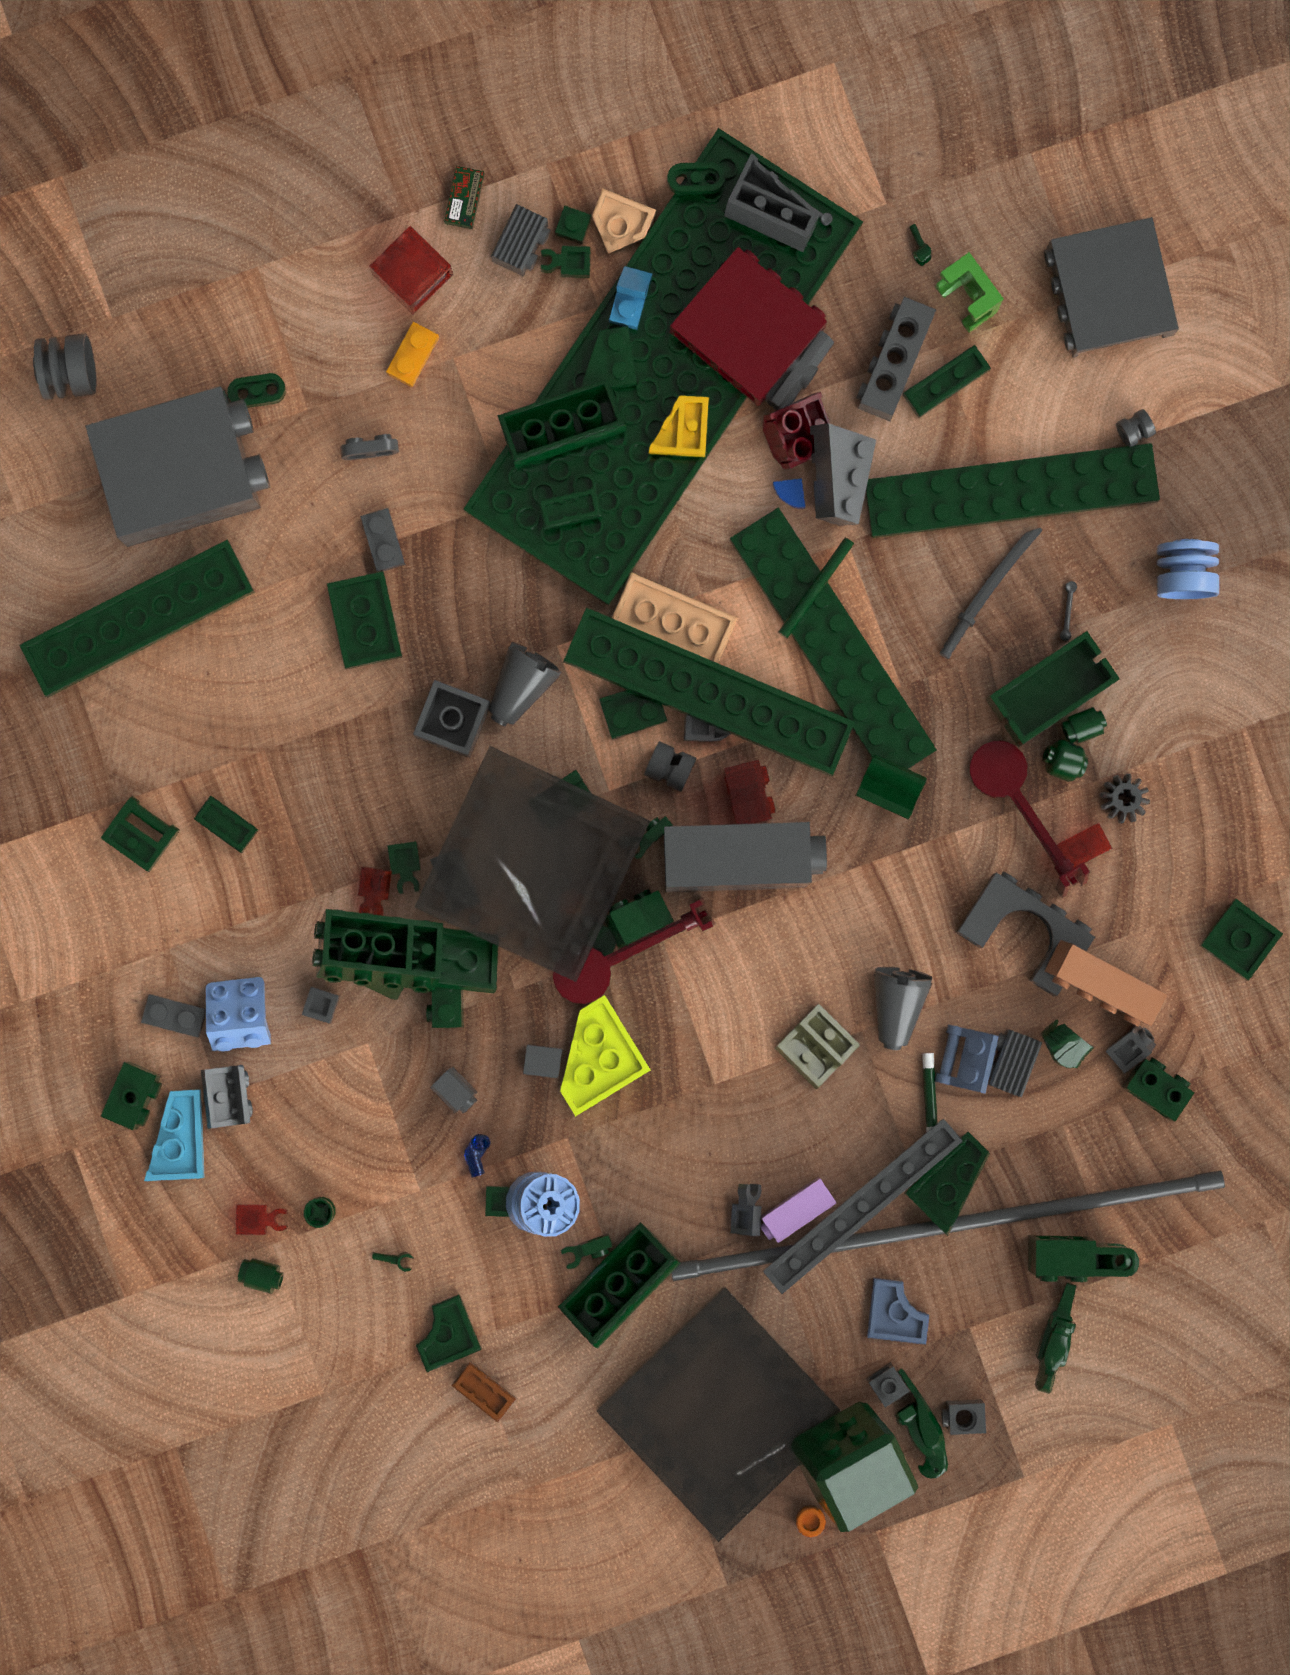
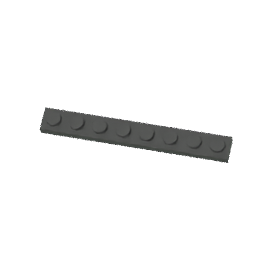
M942 1119L764 1269V1274L778 1291L783 1294L962 1143V1139L945 1119Z

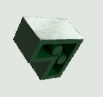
M647 889L633 896L635 901L628 903L627 899H624L607 909L609 914L603 919L618 949L674 922L659 890L651 893Z

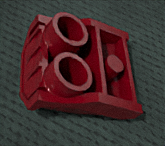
M821 391L763 416V432L772 456L783 469H791L812 460V454L815 453L814 435H810V426L830 423L821 400L823 397Z

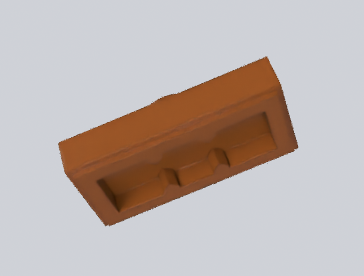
M471 1361L451 1385L497 1423L516 1400L514 1395Z

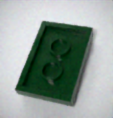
M384 571L327 583L346 670L403 657Z

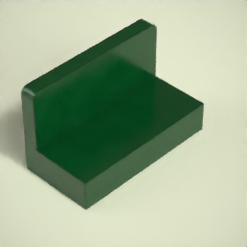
M874 755L855 796L909 820L927 778L885 758Z

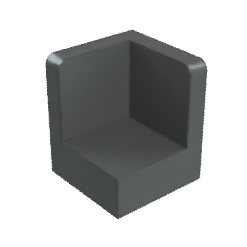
M528 1044L523 1074L558 1078L563 1049Z

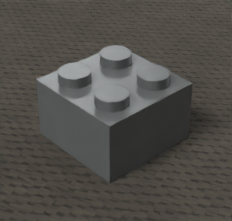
M434 680L413 735L417 739L470 758L491 703L489 700Z

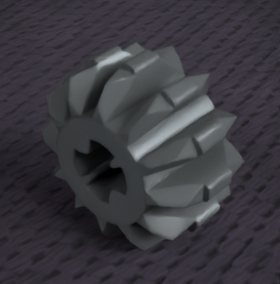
M1126 774L1123 782L1119 775L1113 776L1114 785L1110 782L1104 783V788L1110 793L1102 792L1099 794V798L1108 800L1107 803L1102 804L1100 807L1102 810L1111 808L1107 816L1109 819L1114 818L1118 813V823H1124L1126 815L1132 823L1136 821L1135 813L1141 816L1146 813L1140 805H1148L1150 800L1142 798L1141 795L1146 794L1149 790L1147 787L1141 790L1137 788L1142 782L1140 778L1131 784V774ZM1124 792H1126V797L1131 798V802L1126 803L1125 806L1123 801L1118 799V796L1124 794Z

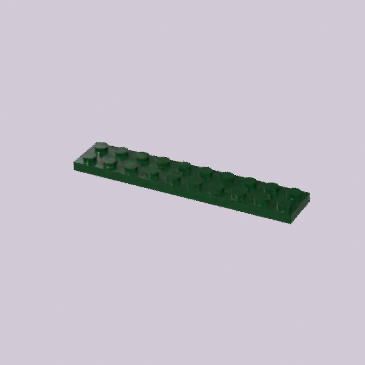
M1152 443L1134 445L1131 448L1125 446L868 479L866 487L872 538L1160 501Z
M778 507L731 537L730 542L783 623H785L821 571ZM827 582L791 635L844 717L855 722L853 731L870 757L873 758L874 755H878L909 769L937 751V749Z
M587 607L563 663L831 777L834 775L855 724L850 719Z

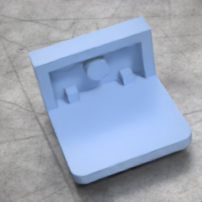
M254 977L211 982L206 985V1034L212 1051H230L243 1047L257 1048L261 1045L271 1044V1034L265 1014V983L263 978Z

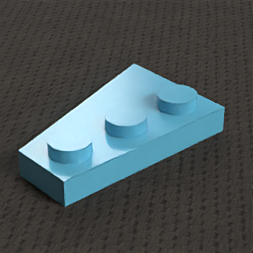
M201 1089L170 1091L161 1120L158 1138L153 1148L151 1162L144 1181L205 1178Z

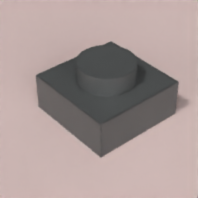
M311 987L302 1015L331 1024L340 996Z

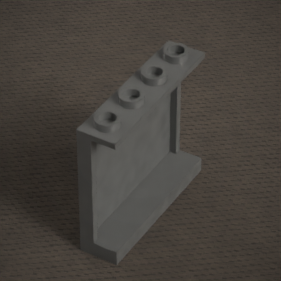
M1153 217L1050 240L1047 249L1044 250V257L1047 267H1052L1054 277L1051 278V288L1053 294H1058L1060 305L1057 306L1058 317L1061 323H1065L1067 333H1064V343L1067 351L1071 350L1073 358L1082 352L1162 335V338L1174 336L1179 330Z

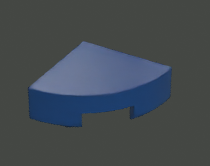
M802 478L773 482L774 491L783 502L793 508L805 509Z

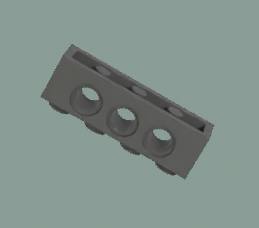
M907 297L903 298L901 305L895 303L889 320L894 321L891 330L884 329L878 346L883 348L879 358L873 356L867 371L872 374L868 384L862 383L856 399L861 400L858 409L891 421L936 309ZM907 326L912 330L913 335L908 338L902 337L898 333V328ZM892 352L898 353L902 358V362L892 364L888 361L887 355ZM879 379L888 380L891 384V389L887 391L880 390L876 385V381Z

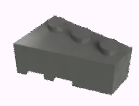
M751 153L727 202L724 216L804 252L815 229L819 213L793 189L790 191L778 180V176L773 171L769 172L758 162V158Z
M830 423L810 426V435H814L815 453L812 454V463L816 464L817 481H813L816 519L838 526L857 525L860 521L876 439Z

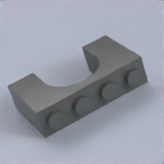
M997 872L994 873L955 933L978 948H983L999 922L1009 913L1026 911L1036 915L1047 928L1049 946L1044 958L1029 981L1050 995L1058 996L1063 987L1053 983L1052 979L1054 976L1045 972L1060 940H1063L1087 951L1095 939V936L1090 934L1092 929L1079 920L1073 923L1065 917L1067 912L1057 905L1052 904L1049 907L1041 902L1042 896L1034 890L1027 888L1024 891L1016 885L1018 880L1008 873L1002 872L1001 875Z

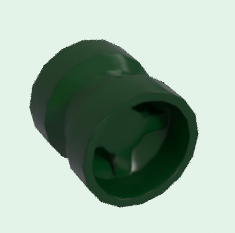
M317 1197L309 1201L304 1208L306 1222L315 1228H322L328 1225L336 1215L334 1203L326 1197Z

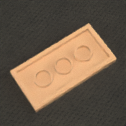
M634 573L630 574L612 616L617 621L718 664L738 620L733 615Z

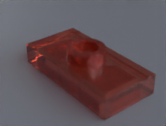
M1099 823L1056 844L1066 859L1069 858L1074 867L1113 849Z

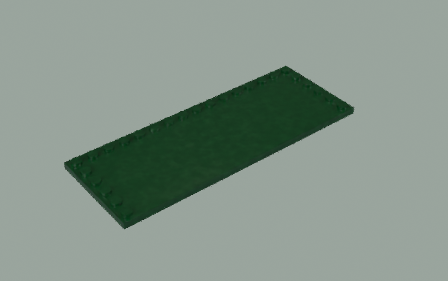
M719 128L695 163L713 162L720 165L725 172L723 188L715 194L678 195L674 193L626 265V267L652 273L638 329L629 328L637 386L612 389L627 432L515 469L506 445L463 509L465 513L607 606L611 604L747 399L743 393L670 333V325L737 247L743 251L746 249L751 251L759 259L758 264L766 270L768 268L774 270L781 277L780 282L788 289L794 287L804 297L802 300L809 305L863 224L862 220ZM751 153L758 158V162L769 172L773 171L778 176V180L789 188L790 191L793 189L809 205L821 213L831 214L832 222L830 225L825 226L821 223L820 218L817 219L815 229L804 252L724 216L727 202ZM708 176L705 181L708 184H713L716 179L713 176ZM686 178L683 180L681 185L687 182ZM620 276L535 403L581 388L599 331L624 327L609 323ZM679 396L709 397L705 457L649 454L650 445L660 432L664 421L671 413ZM595 487L602 517L545 530L539 500Z

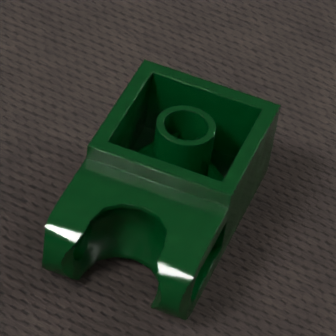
M1028 1235V1271L1034 1274L1040 1281L1056 1282L1058 1281V1276H1065V1279H1070L1071 1282H1088V1277H1128L1134 1275L1139 1267L1137 1253L1133 1249L1119 1243H1096V1240L1088 1236ZM1122 1255V1262L1116 1265V1257Z

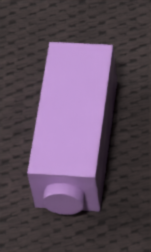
M818 1177L763 1214L761 1219L764 1223L761 1224L760 1228L769 1240L775 1238L779 1243L834 1206L836 1201Z

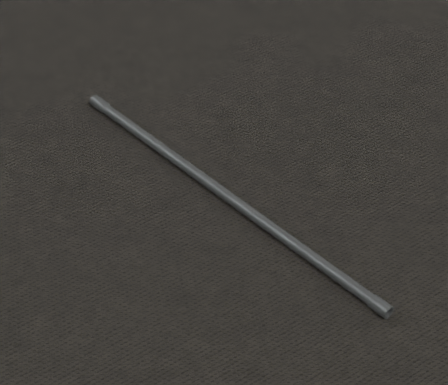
M1220 1170L1196 1174L1188 1178L958 1216L950 1233L1194 1191L1203 1192L1221 1189L1225 1187L1223 1173ZM933 1221L863 1232L850 1236L832 1253L945 1233ZM793 1245L704 1260L684 1261L672 1272L673 1281L696 1278L705 1274L770 1264Z

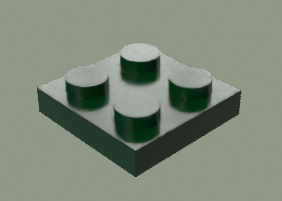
M1233 899L1199 946L1244 980L1249 981L1283 933L1238 899Z

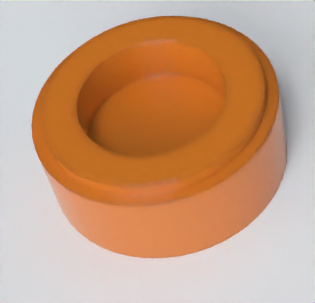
M809 1505L798 1511L796 1526L801 1534L807 1537H815L823 1532L826 1520L823 1512L818 1507Z

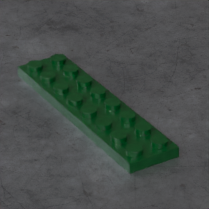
M227 539L19 646L45 697L48 698L255 593Z

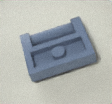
M948 1024L946 1033L949 1035L940 1073H936L935 1082L986 1094L999 1036ZM960 1037H965L957 1078L952 1077L951 1074Z

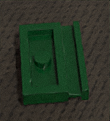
M625 690L599 699L612 740L667 722L662 704L632 691Z

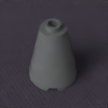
M512 642L508 647L489 707V711L493 714L491 719L505 727L508 723L514 725L562 673L556 665L536 652L535 654L528 651L525 653L527 647Z
M898 967L876 968L874 985L878 1038L880 1042L884 1043V1048L901 1050L902 1046L908 1045L931 989L932 976L909 969V972L899 971L900 968Z

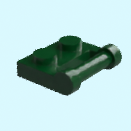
M131 796L103 833L101 839L141 868L150 872L170 843L177 837L180 829L174 825L169 826L142 807L138 799ZM131 814L135 815L163 836L159 842L155 841L128 822V817Z

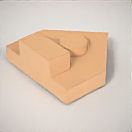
M602 188L592 217L607 253L611 254L644 239L649 232L657 210Z

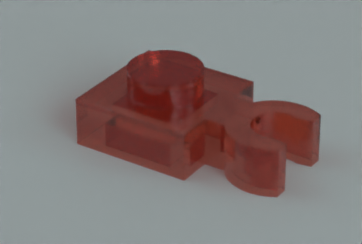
M361 867L358 896H363L364 902L359 907V913H370V909H372L373 915L383 916L384 910L381 900H388L392 871L373 867Z
M237 1204L236 1235H266L267 1226H271L276 1231L286 1230L288 1225L278 1224L276 1216L278 1214H287L288 1209L277 1208L271 1213H267V1204Z

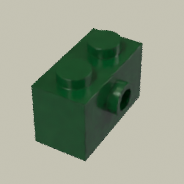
M124 1062L100 1117L131 1130H137L139 1126L143 1127L150 1115V1110L147 1109L151 1098L156 1099L161 1090L162 1083L159 1082L161 1075L132 1062Z

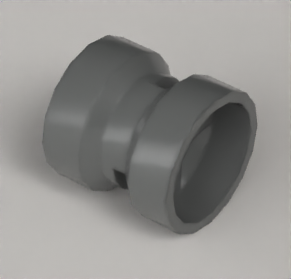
M1144 409L1135 412L1132 418H1124L1116 423L1120 438L1129 448L1138 444L1140 439H1148L1156 434L1155 426Z

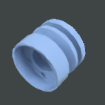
M1180 539L1159 544L1157 546V554L1165 558L1158 559L1157 566L1170 569V572L1157 576V596L1166 599H1203L1218 596L1219 575L1207 572L1206 568L1219 564L1218 558L1211 557V555L1219 553V544L1199 539Z
M528 1172L519 1176L512 1183L506 1196V1210L510 1220L519 1229L544 1237L558 1236L566 1232L575 1223L579 1213L580 1199L576 1188L568 1179L557 1174ZM550 1200L551 1205L547 1206V1210L543 1209V1204Z

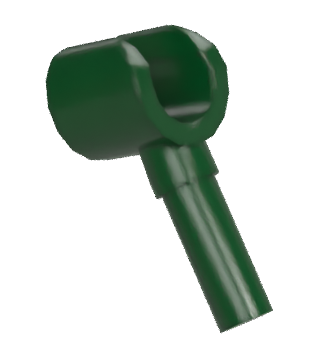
M913 224L909 228L918 249L912 252V255L919 266H923L931 260V248L928 244L924 243L916 224Z
M373 1252V1260L396 1264L404 1272L412 1269L400 1265V1261L404 1257L414 1259L410 1253L403 1252L396 1256Z

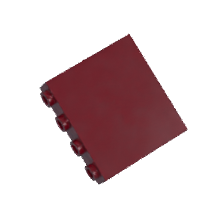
M737 247L670 325V333L759 407L765 400L767 393L821 330L824 331L827 320L824 319L826 315L815 305L810 307L802 300L804 297L794 287L788 289L780 282L781 277L771 268L766 270L758 264L759 259L747 249L743 251Z

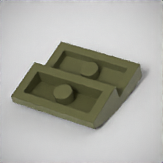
M817 1004L775 1049L815 1089H818L849 1058L860 1044L820 1004Z

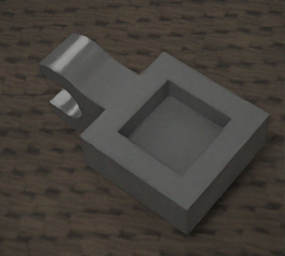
M739 1184V1204H732L730 1233L760 1236L762 1206H756L755 1204L761 1196V1185Z

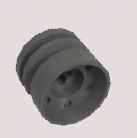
M86 333L67 335L65 337L64 349L61 348L56 337L49 339V345L45 338L35 340L33 367L41 395L45 400L53 399L55 392L59 398H64L66 396L67 384L70 385L75 397L94 395L96 393L95 360L91 342Z

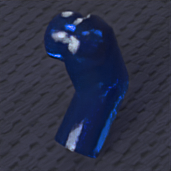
M475 1135L464 1150V1157L471 1178L485 1174L481 1158L491 1145L490 1138L487 1135Z

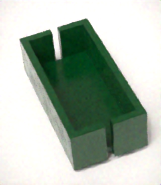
M1088 631L986 699L999 720L1001 721L1006 718L1008 721L1004 727L1018 748L1120 680L1106 658H1103L1097 664L1093 661L1102 652Z

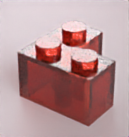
M758 759L724 768L723 776L735 823L761 824L771 821V814L776 813L772 796L767 797L765 793V785H768V782H770L766 765L760 766Z

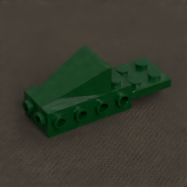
M326 909L321 920L315 923L314 939L319 940L318 949L314 948L312 966L317 967L316 977L324 978L327 982L352 981L358 986H365L394 1000L399 998L404 988H412L413 991L418 993L434 991L435 987L493 994L497 990L498 934L443 928V923L428 920H413L370 913L348 912L338 909Z

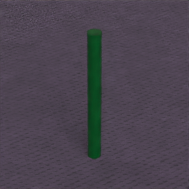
M846 537L842 540L778 631L781 636L788 639L854 545L851 540Z

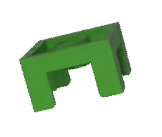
M970 252L940 273L942 280L935 286L942 297L948 296L960 286L964 287L968 296L974 301V303L968 306L970 315L962 320L963 326L969 333L994 316L1004 300Z

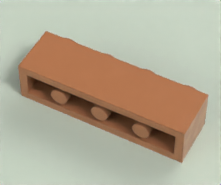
M1060 940L1045 969V972L1054 976L1052 979L1053 983L1065 989H1068L1070 985L1077 988L1076 995L1092 1002L1093 998L1101 1001L1099 1007L1113 1014H1116L1117 1010L1124 1013L1123 1020L1139 1027L1141 1022L1152 1026L1167 997L1165 993L1063 940Z

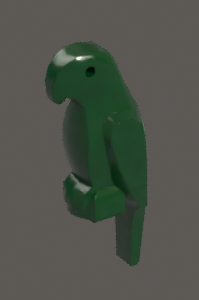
M1066 1283L1056 1310L1051 1312L1036 1352V1358L1039 1360V1370L1035 1379V1387L1038 1391L1047 1394L1052 1392L1056 1372L1059 1367L1066 1365L1071 1346V1335L1076 1328V1323L1073 1322L1070 1314L1077 1286L1071 1283Z
M900 1368L898 1373L914 1395L917 1403L912 1402L897 1411L894 1416L898 1424L906 1425L912 1442L925 1456L924 1463L918 1465L920 1473L926 1478H938L948 1470L942 1428L921 1393L905 1371Z

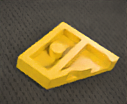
M679 396L671 413L664 421L660 432L650 445L649 454L705 457L709 397Z

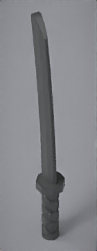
M1041 528L1023 535L982 586L966 611L959 614L957 626H955L953 633L950 634L944 647L939 652L942 657L946 659L951 657L969 626L973 627L976 622L974 618L989 596L1026 549L1042 532Z

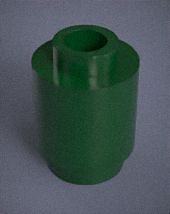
M1094 707L1067 717L1066 721L1061 722V727L1068 742L1080 744L1104 734L1103 728L1107 727V722L1101 710L1096 711Z
M255 1258L251 1260L244 1259L239 1269L238 1282L244 1283V1287L272 1294L274 1289H280L284 1273L280 1272V1265Z

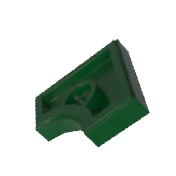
M460 1294L432 1305L434 1315L432 1329L425 1339L416 1344L426 1372L482 1350Z

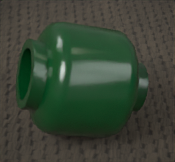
M1063 739L1056 741L1052 746L1048 745L1042 756L1046 772L1067 782L1081 778L1088 765V757L1085 754V750L1081 746Z

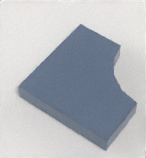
M873 1278L867 1338L926 1345L929 1314L918 1311L909 1304L904 1294L903 1281Z

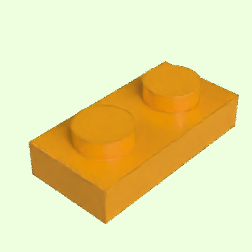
M413 322L386 371L387 375L413 387L435 347L439 335Z

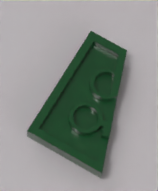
M969 1132L961 1137L962 1143L927 1171L905 1193L947 1236L990 1155L989 1151Z

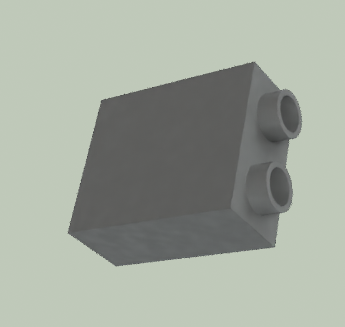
M221 386L85 426L117 538L127 547L260 509L257 491L270 488L261 455L246 457L240 437L254 433L246 402L244 399L230 402Z
M810 822L664 827L666 892L806 888L812 883V875L823 874V871H827L825 835L810 836Z

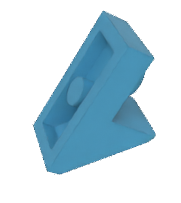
M624 266L617 283V293L609 323L624 327L628 326L635 330L638 329L652 273Z

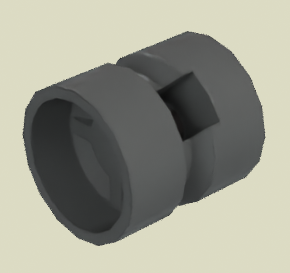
M659 741L644 775L658 782L664 779L667 786L682 792L697 758L685 752L676 754L674 747Z

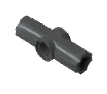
M820 331L766 395L765 401L775 410L792 404L802 389L805 390L818 371L817 367L834 345V341L826 333Z

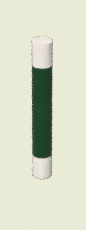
M934 1053L922 1054L926 1133L938 1123Z

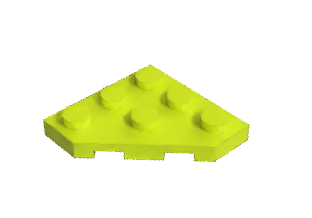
M605 995L581 1009L578 1015L560 1090L575 1117L651 1071Z

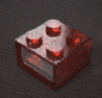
M411 226L369 265L372 275L412 315L454 275L451 265Z

